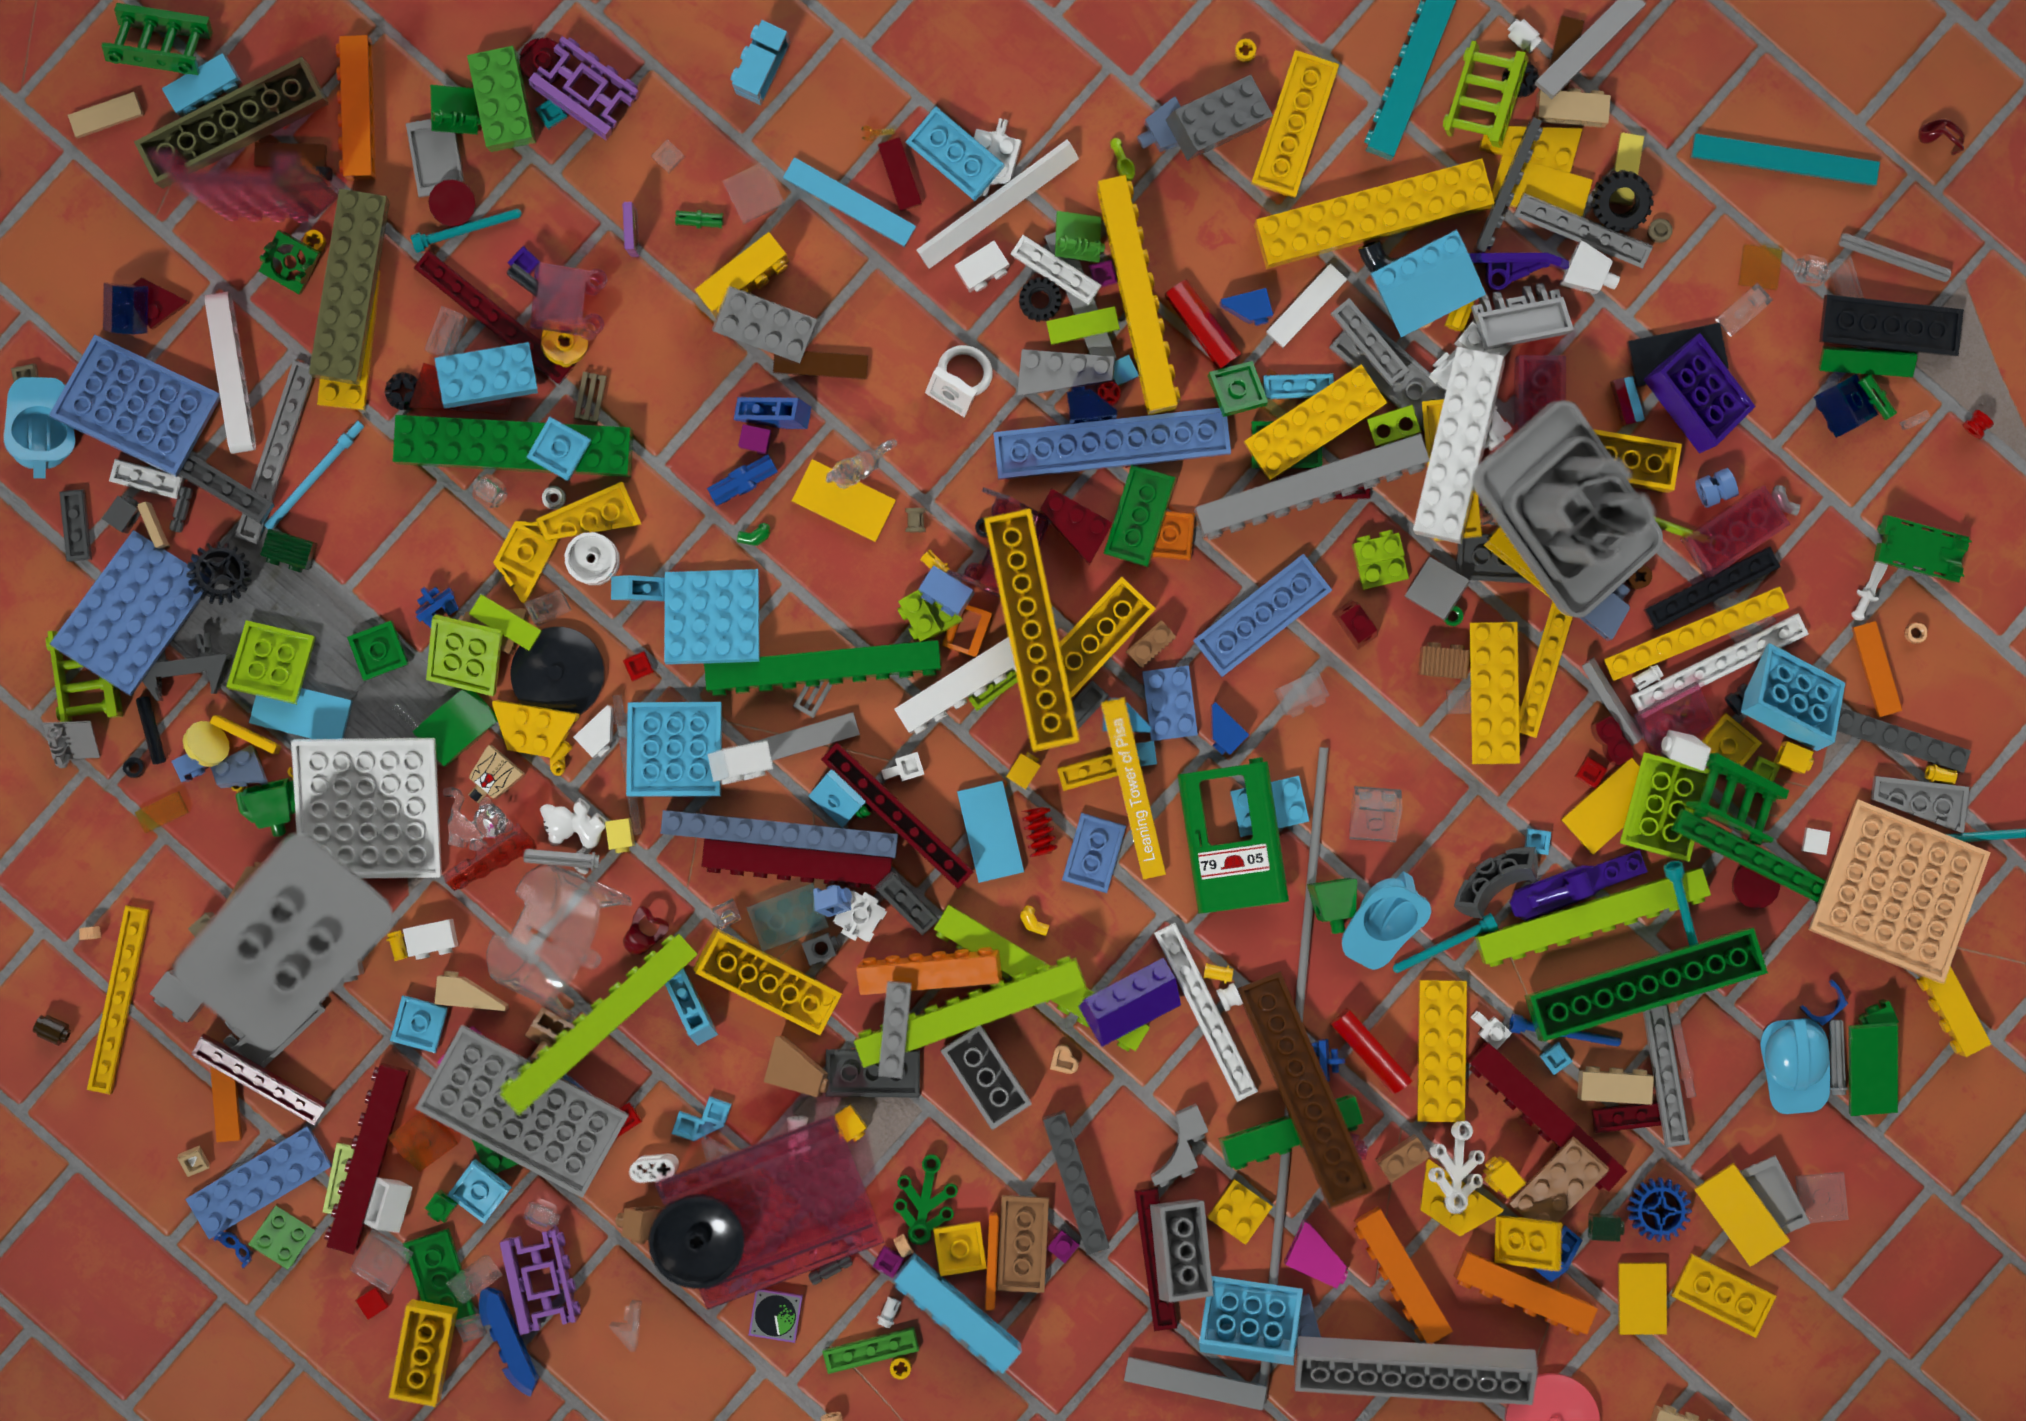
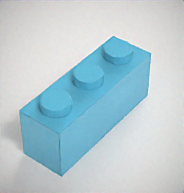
M223 53L199 66V75L186 74L162 88L175 113L180 117L197 110V108L204 104L207 105L217 100V97L223 93L228 94L238 88L237 85L242 83L231 62Z

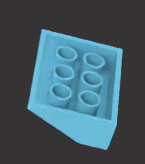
M1457 230L1370 274L1401 337L1486 295Z
M1769 643L1747 686L1741 713L1815 751H1819L1835 743L1845 682Z
M1212 1276L1213 1296L1206 1297L1199 1340L1200 1352L1294 1366L1303 1289Z

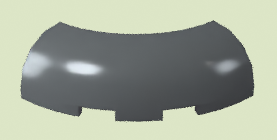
M1514 848L1506 850V853L1497 857H1490L1476 867V871L1469 879H1465L1460 887L1454 904L1455 908L1467 916L1483 919L1489 902L1502 889L1517 882L1537 880L1538 856L1536 848Z

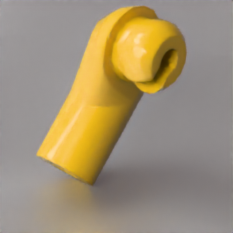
M565 740L560 744V749L556 755L550 758V770L555 776H561L566 768L565 756L572 749V746Z
M1025 906L1020 914L1025 928L1046 936L1049 925L1037 921L1034 915V907Z

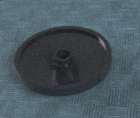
M566 627L541 629L542 633L531 651L519 646L514 654L510 671L514 693L523 705L581 715L593 706L602 692L605 682V666L602 655L592 640L576 630Z
M693 1194L677 1198L668 1203L653 1221L649 1235L651 1259L657 1270L666 1279L681 1287L701 1289L719 1284L734 1272L743 1255L744 1231L740 1219L726 1203L712 1196Z

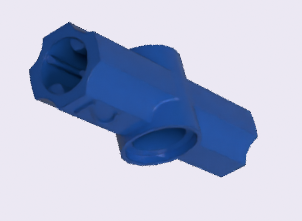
M766 455L748 466L744 465L728 474V477L708 487L707 490L716 506H719L737 495L741 496L758 486V483L775 475L778 471L770 456Z

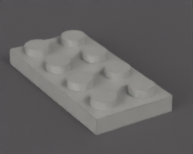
M728 286L712 331L800 363L817 319Z

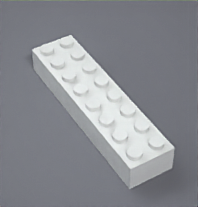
M1461 347L1456 349L1413 528L1416 535L1462 544L1475 490L1472 478L1475 469L1482 461L1505 365L1504 356Z

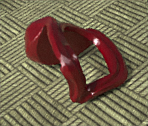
M1938 119L1929 122L1919 129L1918 138L1924 144L1932 143L1942 134H1945L1956 144L1951 151L1952 155L1964 150L1963 132L1948 119ZM1945 126L1949 127V128L1952 129L1955 133H1957V134L1960 136L1959 140L1956 139V138L1946 129Z
M641 906L635 912L632 925L623 938L625 949L635 955L646 953L666 935L669 923L662 918L653 917L652 912L647 907ZM645 915L651 923L660 924L658 931L653 936L645 935L639 928V922Z

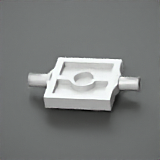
M999 118L996 132L976 129L974 135L976 141L1005 164V167L990 185H1005L1012 180L1022 144L1021 140L1008 137L1005 134L1008 120L1004 119L1003 121L1001 118ZM990 185L980 195L981 197H988Z

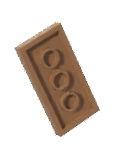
M1572 1137L1510 1200L1509 1204L1525 1218L1558 1222L1609 1171V1167L1576 1138Z
M1002 1195L997 1291L1044 1293L1049 1197Z

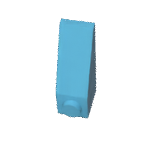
M681 969L665 986L688 1036L699 1046L717 1036L718 1033L685 969Z

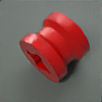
M1111 381L1101 384L1097 392L1098 401L1107 407L1117 404L1121 395L1119 386Z
M1975 410L1972 413V418L1963 423L1965 430L1977 439H1982L1985 435L1984 432L1994 425L1991 418L1980 410Z

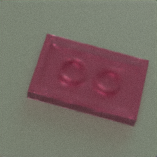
M1697 682L1634 714L1650 753L1653 755L1661 753L1662 740L1667 735L1668 730L1695 735L1716 724Z

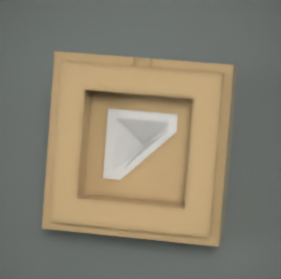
M200 1145L177 1156L187 1177L210 1168V1163Z

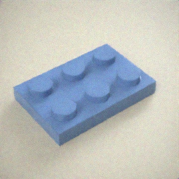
M1189 666L1142 671L1148 722L1151 727V741L1198 735Z

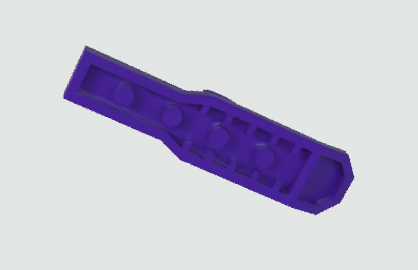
M1468 253L1472 263H1485L1486 285L1492 290L1504 289L1511 282L1530 275V273L1549 266L1562 270L1569 268L1568 260L1550 253ZM1495 273H1499L1503 277V282L1500 286H1496L1492 282V276Z
M1636 850L1594 866L1581 865L1514 890L1509 904L1514 916L1528 921L1593 897L1602 888L1648 871L1640 850Z

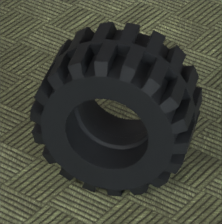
M1626 170L1612 171L1610 175L1601 177V182L1595 184L1596 189L1591 194L1593 197L1591 206L1598 220L1607 228L1618 232L1620 230L1627 232L1631 228L1637 229L1641 222L1644 224L1647 221L1645 219L1646 216L1651 215V206L1654 205V200H1652L1653 193L1648 183L1636 173ZM1619 188H1630L1635 194L1633 207L1623 214L1614 213L1609 207L1611 195Z

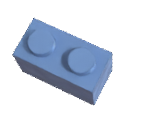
M934 565L918 589L922 593V599L932 605L934 602L942 606L941 610L951 617L954 614L960 617L975 594L971 588Z

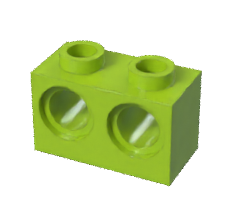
M1413 404L1367 419L1375 446L1381 445L1382 447L1394 443V440L1400 438L1407 439L1421 432ZM1408 417L1413 421V427L1410 430L1401 429L1399 423L1402 418ZM1385 424L1389 426L1390 435L1383 438L1378 435L1377 428L1379 425Z

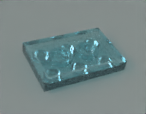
M813 883L746 907L762 952L829 927L826 917L815 911L813 892L815 887Z

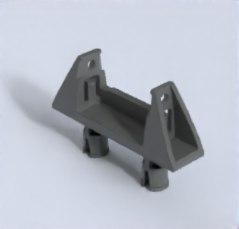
M204 633V641L201 634H196L198 649L196 658L169 661L166 660L164 650L142 682L156 701H163L162 678L207 671L211 687L210 692L211 694H217L229 667L232 655L213 654L211 633Z

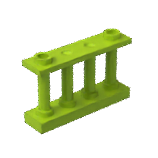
M1472 41L1470 48L1467 47L1463 57L1465 64L1450 113L1444 117L1443 128H1445V132L1450 137H1453L1455 128L1488 135L1493 147L1502 148L1529 59L1526 52L1518 50L1516 51L1515 58L1512 57L1511 59L1480 53L1477 42ZM1475 62L1508 68V71H1510L1508 80L1499 81L1473 75ZM1474 84L1500 90L1503 94L1502 100L1496 104L1465 97L1468 85ZM1462 106L1492 112L1496 119L1494 124L1488 126L1458 119Z
M47 631L46 647L51 653L58 707H56L57 719L60 722H72L71 716L97 712L107 713V717L110 718L123 717L120 689L103 678L99 677L96 680L67 684L65 670L82 668L84 666L74 660L63 661L62 653L50 645L58 631ZM99 688L104 690L105 700L101 703L70 707L68 693Z

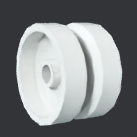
M595 532L582 533L574 537L568 544L565 551V565L568 572L576 580L590 586L602 585L610 581L611 576L616 575L620 565V554L616 545L607 537ZM594 554L596 559L591 563L588 561V558Z

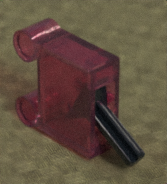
M541 262L535 269L534 277L516 264L511 265L506 274L533 294L530 328L579 335L586 340L595 339L603 330L604 321L602 317L591 313L583 318L585 293L595 296L607 284L608 279L604 271L600 269L589 271ZM590 278L596 279L599 286L593 285ZM587 323L593 324L596 331L590 330L587 327Z

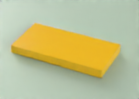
M1504 154L1501 156L1492 188L1494 201L1514 157ZM1524 162L1521 171L1524 172L1519 185L1515 184L1511 193H1514L1510 204L1511 207L1516 208L1522 194L1526 193L1569 212L1583 216L1592 179L1536 163Z
M812 459L792 502L876 542L896 500L860 482L855 484L857 481L846 477L842 473L841 478L836 470Z
M1633 758L1624 762L1596 789L1560 819L1592 855L1624 828L1640 768Z
M1734 1163L1694 1188L1750 1267L1790 1242V1239Z
M1690 1253L1670 1296L1754 1338H1757L1777 1297Z

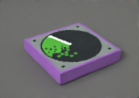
M624 202V247L631 257H639L637 209L632 202Z
M756 1288L749 1336L795 1343L803 1295Z

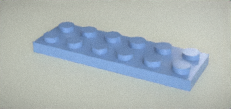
M1302 554L1195 638L1193 642L1218 674L1223 677L1329 594L1332 589L1308 558Z
M307 1126L185 1200L208 1239H211L220 1231L223 1232L332 1167V1164L311 1128Z

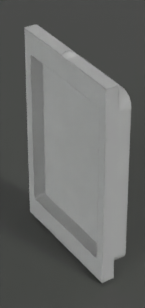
M431 119L406 123L418 197L430 196V192L435 185L443 180L457 179L465 183L456 133L431 131Z
M1776 1155L1740 1171L1785 1234L1810 1224L1806 1212Z

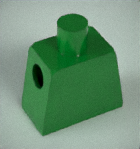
M1343 878L1307 884L1318 921H1330L1332 934L1344 933V919L1352 918L1356 914L1357 879Z

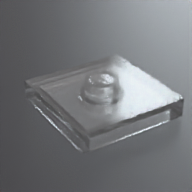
M372 1229L350 1271L390 1294L414 1252L378 1230Z

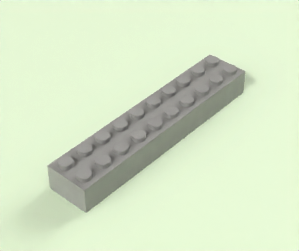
M1419 434L1195 507L1194 514L1202 538L1208 537L1209 540L1221 537L1223 531L1226 530L1234 533L1243 530L1246 527L1245 524L1251 522L1255 526L1267 522L1268 517L1275 515L1276 519L1289 515L1290 510L1294 508L1302 511L1310 508L1313 502L1319 501L1320 504L1334 500L1333 498H1335L1336 494L1341 493L1342 497L1356 493L1359 487L1364 486L1366 490L1378 486L1381 483L1380 480L1383 479L1391 482L1403 476L1402 473L1409 472V475L1419 473L1425 469V465L1430 460L1422 436Z
M1298 1336L1294 1375L1295 1391L1533 1405L1538 1368L1536 1351L1530 1349Z

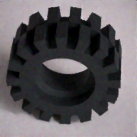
M1039 277L1035 280H1029L1020 291V309L1030 320H1036V322L1048 321L1060 309L1061 294L1059 288L1055 286L1053 281H1048L1047 278L1040 279ZM1043 291L1049 296V304L1045 308L1039 309L1032 305L1031 297L1035 292Z

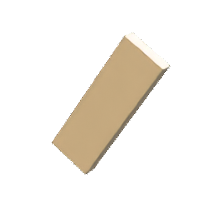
M135 92L68 115L76 138H81L144 116Z

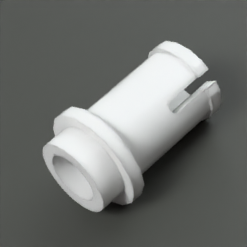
M1656 664L1649 666V669L1633 677L1632 681L1635 683L1636 688L1641 691L1656 680L1658 682L1661 681L1660 678L1664 675Z
M888 1296L881 1315L877 1316V1323L886 1328L894 1325L895 1322L893 1320L902 1302Z

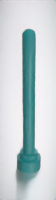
M514 209L429 235L425 233L420 234L419 232L412 234L411 240L416 253L426 251L425 248L429 247V244L520 218L522 212L519 209Z
M2026 828L1946 835L1963 842L2026 838Z
M1672 861L1664 866L1666 877L1672 881L1688 944L1693 945L1698 943L1682 883L1685 871L1682 862Z
M1489 913L1483 916L1479 924L1395 964L1393 971L1400 973L1482 932L1485 934L1488 932L1493 933L1499 930L1498 925L1492 914Z

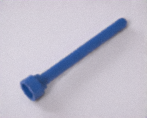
M1511 1015L1509 1023L1510 1032L1518 1034L1525 1032V1030L1535 1032L1533 1022L1527 1021V1018H1523V1015ZM1578 1031L1561 1036L1616 1047L1621 1045V1039L1618 1037L1586 1031Z

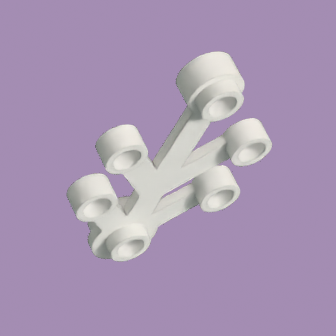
M1458 1121L1451 1128V1134L1455 1137L1453 1162L1446 1153L1447 1150L1443 1144H1434L1430 1148L1431 1156L1439 1158L1452 1178V1187L1446 1180L1445 1173L1441 1168L1430 1169L1428 1173L1429 1179L1432 1182L1438 1183L1446 1195L1445 1206L1453 1214H1458L1465 1210L1468 1204L1467 1197L1483 1184V1178L1480 1174H1470L1467 1177V1184L1461 1189L1462 1180L1478 1164H1482L1485 1159L1482 1151L1473 1150L1468 1155L1469 1160L1463 1165L1465 1140L1471 1138L1473 1134L1472 1125L1467 1121Z

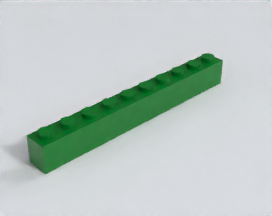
M935 640L760 657V662L704 663L706 690L709 693L712 692V696H722L727 694L726 691L736 690V694L749 693L752 688H759L761 692L772 691L773 686H782L783 689L797 688L796 684L806 683V687L820 686V682L829 681V685L843 684V680L852 679L853 683L866 682L869 677H876L877 681L889 680L890 675H899V678H911L913 673L922 672L923 676L937 675V671H941L939 642Z

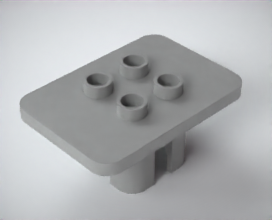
M1554 401L1548 404L1486 458L1474 471L1472 483L1476 493L1559 611L1566 616L1584 617L1588 615L1659 551L1663 542L1661 528L1654 519L1653 506L1645 494H1637L1627 480L1632 475L1621 461L1611 457L1581 411L1572 402Z
M300 833L292 834L283 840L177 957L174 975L180 985L254 1044L263 1049H274L281 1046L388 929L392 922V908L383 896L310 836Z

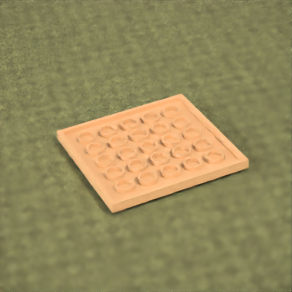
M1857 799L1849 816L1808 930L1942 984L1945 982L1991 852Z

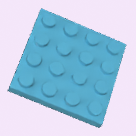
M758 569L665 572L664 662L666 665L760 662Z
M722 702L628 703L626 796H721V781L713 782L708 754L722 750Z

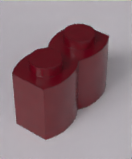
M1607 716L1591 724V732L1596 741L1602 745L1603 754L1608 762L1612 765H1621L1634 757L1630 743L1622 737L1621 728L1613 717Z

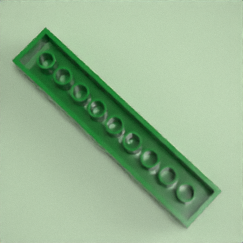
M395 415L393 462L398 465L553 473L526 458L546 423ZM564 424L592 440L573 474L631 477L634 430L630 427Z
M1744 928L1524 996L1538 1041L1545 1042L1767 974L1768 971L1755 929Z

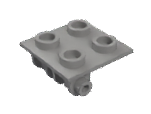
M91 721L43 723L52 758L55 759V765L59 768L67 767L70 759L100 758Z

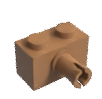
M542 1007L525 1034V1037L539 1044L530 1057V1061L534 1063L538 1058L537 1054L545 1046L551 1048L557 1042L554 1038L563 1030L569 1032L575 1026Z
M664 1207L624 1208V1213H619L616 1216V1226L623 1227L622 1237L630 1238L631 1243L645 1244V1240L649 1241L654 1219Z

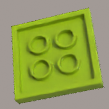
M435 614L432 617L426 680L494 696L497 690L503 630Z
M246 620L226 687L231 690L297 705L316 640L315 636Z

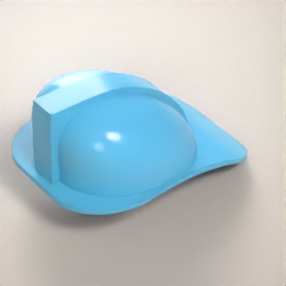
M19 378L12 384L8 392L4 445L9 454L19 464L33 469V478L46 479V469H51L61 464L75 447L74 428L49 416L65 388L64 383L56 378Z
M1403 871L1397 878H1388L1376 883L1366 893L1359 910L1343 933L1342 948L1347 957L1369 969H1379L1385 966L1405 942L1427 923L1431 915V906L1429 901L1419 895L1415 889L1411 875Z
M1806 1018L1775 1021L1768 1025L1762 1034L1760 1048L1772 1106L1782 1114L1818 1111L1826 1104L1830 1095V1052L1826 1033L1818 1023Z

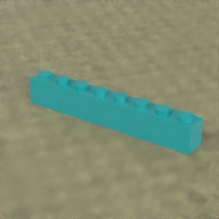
M1420 0L1416 10V14H1419L1418 20L1410 25L1407 35L1411 36L1408 45L1405 43L1402 45L1398 55L1402 60L1400 65H1395L1390 78L1394 80L1391 87L1386 86L1381 100L1385 102L1382 109L1377 108L1373 121L1376 122L1374 130L1369 129L1364 143L1368 145L1365 151L1392 161L1456 0Z

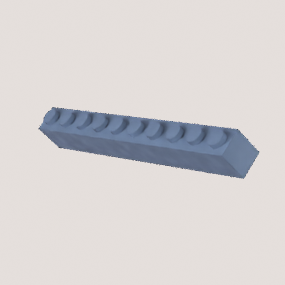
M663 810L661 834L894 858L897 854L899 835L897 833Z

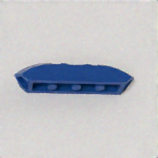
M482 1286L479 1298L480 1318L483 1326L490 1324V1335L493 1341H497L500 1346V1358L503 1363L507 1362L508 1366L502 1370L506 1378L516 1389L531 1397L539 1376L504 1295L498 1289Z

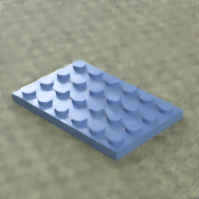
M94 335L49 416L177 477L220 400V393Z
M133 530L51 641L50 645L132 696L200 602L202 592L194 594L193 589L196 586L188 585V582L193 578L186 576L187 571H190L187 568V563L163 548L154 547L152 541ZM200 572L202 580L207 585L210 578Z

